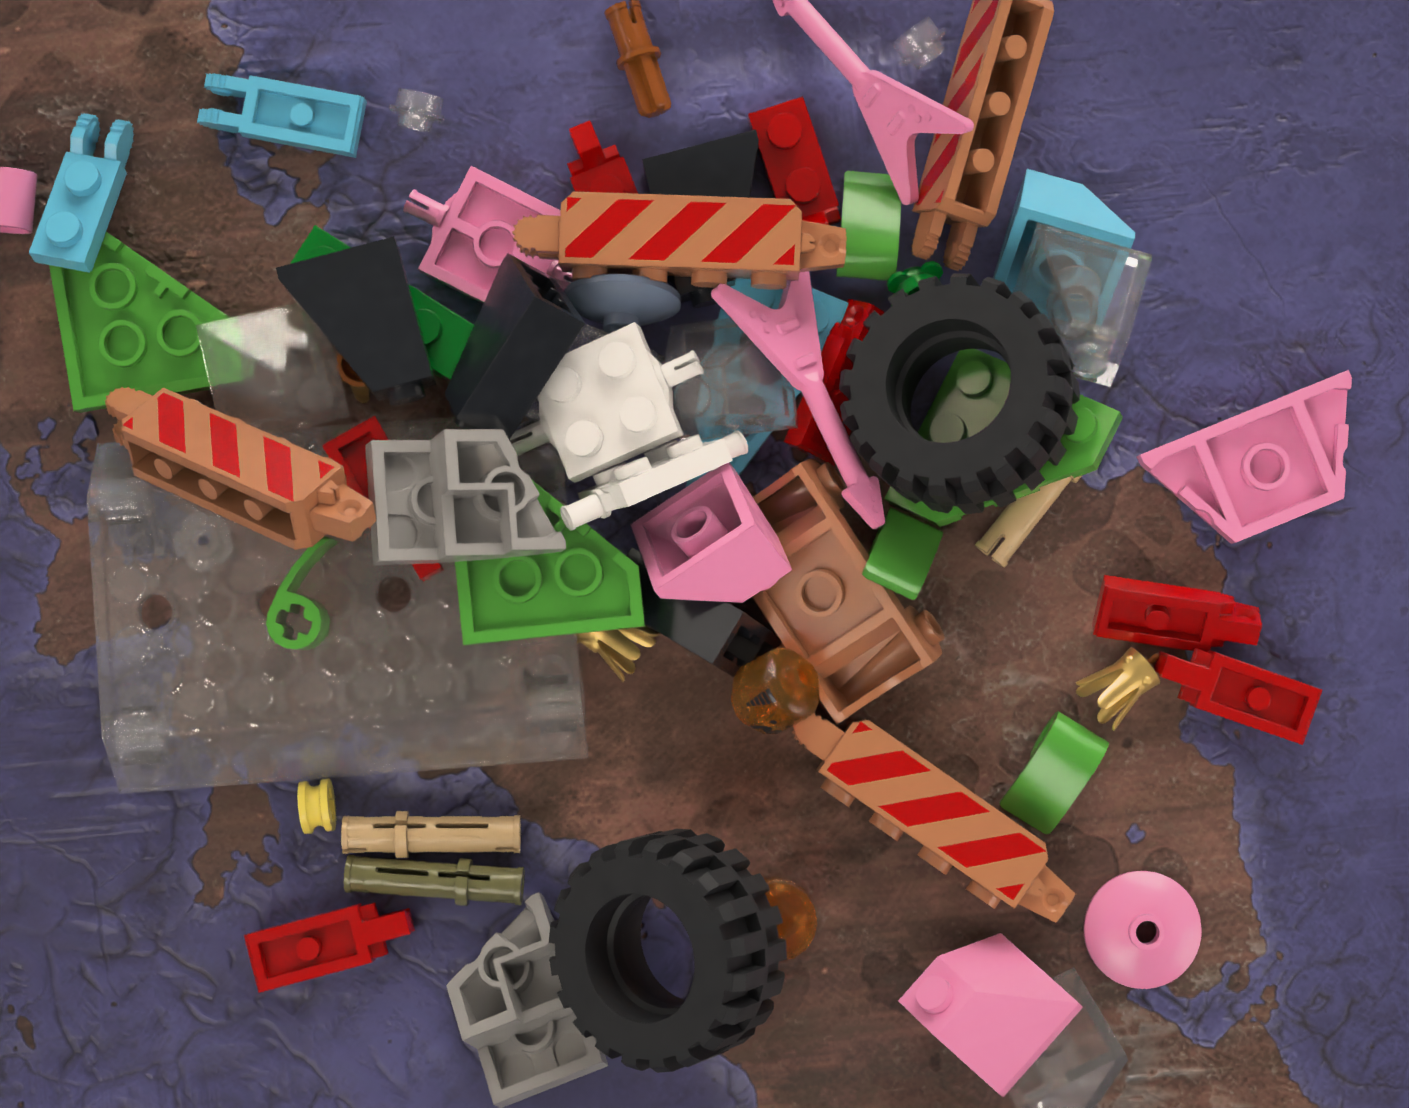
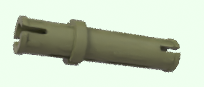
M348 854L345 863V893L365 892L455 899V904L459 906H468L470 900L512 903L519 906L522 905L524 867L508 868L473 865V860L467 858H460L458 864L409 859L360 857L353 854Z

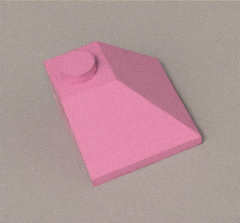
M730 462L714 471H709L630 524L653 589L661 599L743 603L758 592L769 589L781 577L792 571L778 536Z
M1001 933L937 956L898 1000L941 1043L1002 1097L1009 1092L1083 1008L1081 1004Z

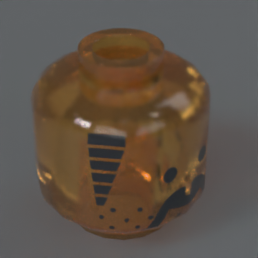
M774 648L737 670L732 682L731 702L733 710L737 717L752 729L762 734H778L807 719L815 712L819 704L820 694L818 674L814 666L800 654L789 648Z

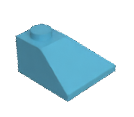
M1026 169L1010 216L993 279L1004 282L1011 293L1021 291L1034 302L1041 314H1045L1046 317L1099 331L1133 245L1135 232L1083 184Z

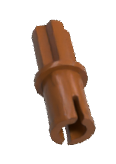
M630 0L628 2L629 9H627L626 1H622L610 6L604 12L620 56L616 61V65L619 70H623L626 73L638 113L647 118L656 117L671 108V100L657 61L661 57V50L652 44L641 11L640 1Z

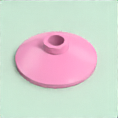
M1151 871L1127 872L1107 881L1092 897L1085 913L1083 926L1087 951L1099 970L1113 981L1137 989L1157 988L1172 982L1189 968L1198 952L1202 933L1198 909L1188 892L1171 878ZM1144 921H1152L1156 927L1155 937L1150 942H1140L1136 936L1138 925Z

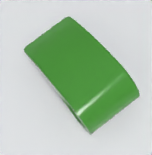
M846 171L844 173L840 227L846 228V257L844 267L836 268V277L887 281L896 272L899 251L901 200L889 174Z
M890 507L885 515V523L880 526L868 552L870 556L862 571V575L866 579L906 598L915 600L929 572L943 532Z
M324 536L313 547L307 548L291 567L278 588L267 614L266 625L270 637L283 648L295 650L312 649L321 644L328 635L330 628L328 611L319 601L296 592L308 572L328 550L337 544V540ZM300 606L305 607L303 617L312 621V625L308 633L298 632L296 640L292 638L294 628L286 624V618L289 612L299 614Z
M1057 711L1042 730L1033 746L1029 762L1000 800V806L1040 832L1050 834L1097 769L1107 751L1109 742Z

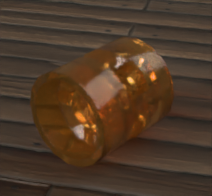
M778 876L764 878L770 888V891L765 893L771 907L778 905L783 923L777 925L779 939H786L787 959L785 960L793 959L804 952L815 937L817 927L815 907L804 888L793 880Z

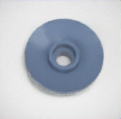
M593 275L591 278L573 281L564 290L579 315L590 321L603 324V330L608 334L634 322L639 326H645L666 320L677 314L681 308V295L674 287L664 282L650 280L648 277L638 275Z

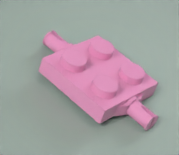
M473 166L469 168L458 192L449 198L444 205L417 192L415 189L410 193L409 198L412 202L406 201L403 212L433 225L431 244L418 267L420 273L482 304L485 302L498 269L507 253L553 277L558 281L563 290L573 282L572 273L562 272L558 263L559 260L539 259L538 256H535L534 259L531 256L526 257L525 253H520V248L516 246L517 242L513 240L515 236L512 234V231L515 230L513 225L518 223V219L522 220L523 216L529 217L530 215L533 218H536L537 215L560 216L561 210Z

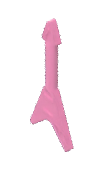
M772 0L779 16L790 15L851 83L854 97L902 204L916 203L919 199L914 146L917 135L919 133L963 134L973 130V122L881 72L870 70L808 0Z
M809 271L800 272L798 281L787 280V288L783 289L778 309L769 308L726 284H719L711 291L712 298L790 384L802 392L847 486L842 491L843 498L872 529L882 526L885 523L879 480L876 476L868 477L822 381L824 370Z

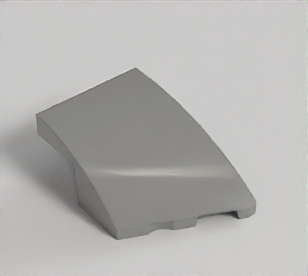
M444 429L431 440H371L365 445L369 500L373 502L376 522L371 526L373 565L474 561L555 553L566 549L564 536L561 532L554 530L538 501L540 494L530 476L519 467L518 455L503 429Z
M540 892L531 895L525 901L526 907L508 927L502 933L496 932L482 947L478 958L472 963L466 964L446 985L462 1041L477 1049L493 1105L499 1108L609 1066L605 1054L595 1047L597 1039L593 1035L585 1038L573 1024V1021L577 1018L571 1007L563 1008L557 992L562 990L558 975L552 976L549 961L550 957L555 956V944L549 943L550 924L554 921V918L544 896Z

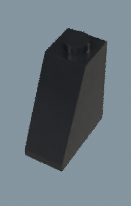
M756 129L642 159L649 193L750 198L759 144ZM672 276L674 287L681 295V303L691 301L693 308L717 304L711 296V291L714 288L691 285V277ZM727 278V285L730 287L734 286L736 278Z
M394 236L276 268L278 279L287 292L378 401L389 398L390 405L392 406L411 403L426 396L425 388L436 386L402 256Z
M507 253L498 269L445 391V396L455 414L454 421L460 428L503 429L510 440L585 323L556 279Z
M631 547L626 556L639 566L645 625L754 689L782 642L780 638L752 617L727 602L661 599L653 589L640 551Z

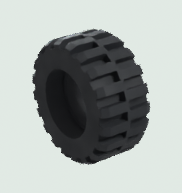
M953 273L950 277V284L942 285L936 276L920 280L918 282L920 291L908 296L902 288L888 298L892 307L880 316L874 310L862 323L868 330L863 341L857 338L852 339L846 356L854 363L852 370L844 369L841 371L839 390L849 399V401H844L840 405L843 423L852 431L849 439L857 453L868 462L869 467L901 496L916 504L922 501L931 510L949 513L953 506H958L965 514L983 513L984 502L993 500L1001 508L1016 501L1013 490L1024 483L1033 491L1045 480L1039 472L1043 465L1049 461L1057 466L1067 450L1060 440L1063 434H1074L1078 416L1072 409V404L1080 400L1079 382L1072 373L1075 365L1068 349L1046 315L1041 314L1034 302L1021 291L1011 293L1004 282L990 277L985 278L982 284L979 285L972 274ZM986 349L999 353L1009 365L1011 383L1004 406L995 419L977 434L955 442H932L921 437L912 426L911 404L915 389L926 371L943 357L960 350Z
M673 829L665 832L658 831L604 846L592 853L588 862L580 863L568 879V884L571 887L562 889L556 901L554 911L560 915L558 920L552 921L550 924L549 943L555 944V956L550 957L549 961L552 976L558 975L562 990L557 992L563 1008L571 1007L577 1017L573 1024L585 1038L593 1035L597 1039L595 1047L609 1058L614 1059L622 1056L621 1062L626 1067L640 1071L651 1068L657 1073L673 1072L724 1053L733 1047L743 1044L755 1034L756 1026L764 1024L774 1010V1002L769 998L781 994L785 973L778 970V964L780 961L787 959L786 939H779L777 925L783 923L778 905L770 906L765 893L770 891V888L760 873L751 875L747 870L750 861L736 848L723 852L725 843L722 839L708 833L696 835L691 829ZM651 898H655L669 907L680 919L689 935L694 953V978L686 1000L676 997L666 990L654 977L646 962L641 943V924L646 906Z

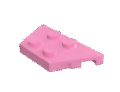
M1349 370L1150 450L1137 456L1138 462L1231 544L1344 499L1346 470L1343 467V453L1348 447L1349 424H1345L1347 391L1351 389L1352 385L1351 374Z

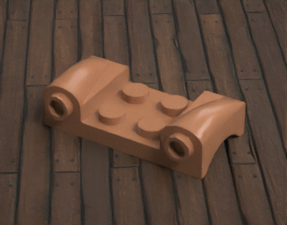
M811 458L799 463L753 496L778 536L792 571L781 577L772 587L758 592L752 598L837 725L886 691L935 662L942 655L939 642L944 640L945 637L939 623L929 611L923 610L919 613L910 605L904 608L892 590L868 580L862 575L869 554L839 511L845 505L841 494L846 489V485L838 471L829 462L820 465L815 459Z

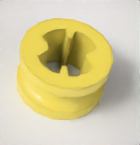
M330 778L321 779L318 786H311L308 781H300L298 783L297 800L303 833L312 834L317 826L324 827L327 832L334 831L336 829V803Z

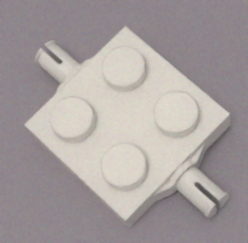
M635 322L564 355L537 397L540 420L516 430L510 438V441L514 442L512 446L517 455L521 456L525 452L550 442L558 450L568 479L576 483L678 438L684 434L673 409L672 387L699 374H704L703 368L699 364L700 361L695 351L692 350L690 353L662 365L651 354L641 327Z
M737 430L728 436L710 442L702 443L699 434H696L678 442L673 440L644 452L645 457L627 464L622 462L592 475L596 485L579 492V501L560 508L562 520L571 531L597 518L605 519L611 515L613 510L634 505L708 471H714L720 466L733 461L732 459L747 454V441L744 435Z

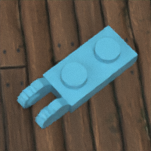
M215 73L206 74L204 88L221 96L245 98L242 115L214 108L199 109L197 123L211 129L240 133L242 137L356 158L367 104L365 97L251 75L249 79Z
M81 113V116H78L76 126L73 128L70 136V152L65 153L29 250V254L34 262L83 272H92L127 175L125 165L130 154V148H132V143L134 142V128L130 121L118 119L112 123L110 132L105 140L104 158L93 156L96 142H98V137L100 136L99 118L96 115Z

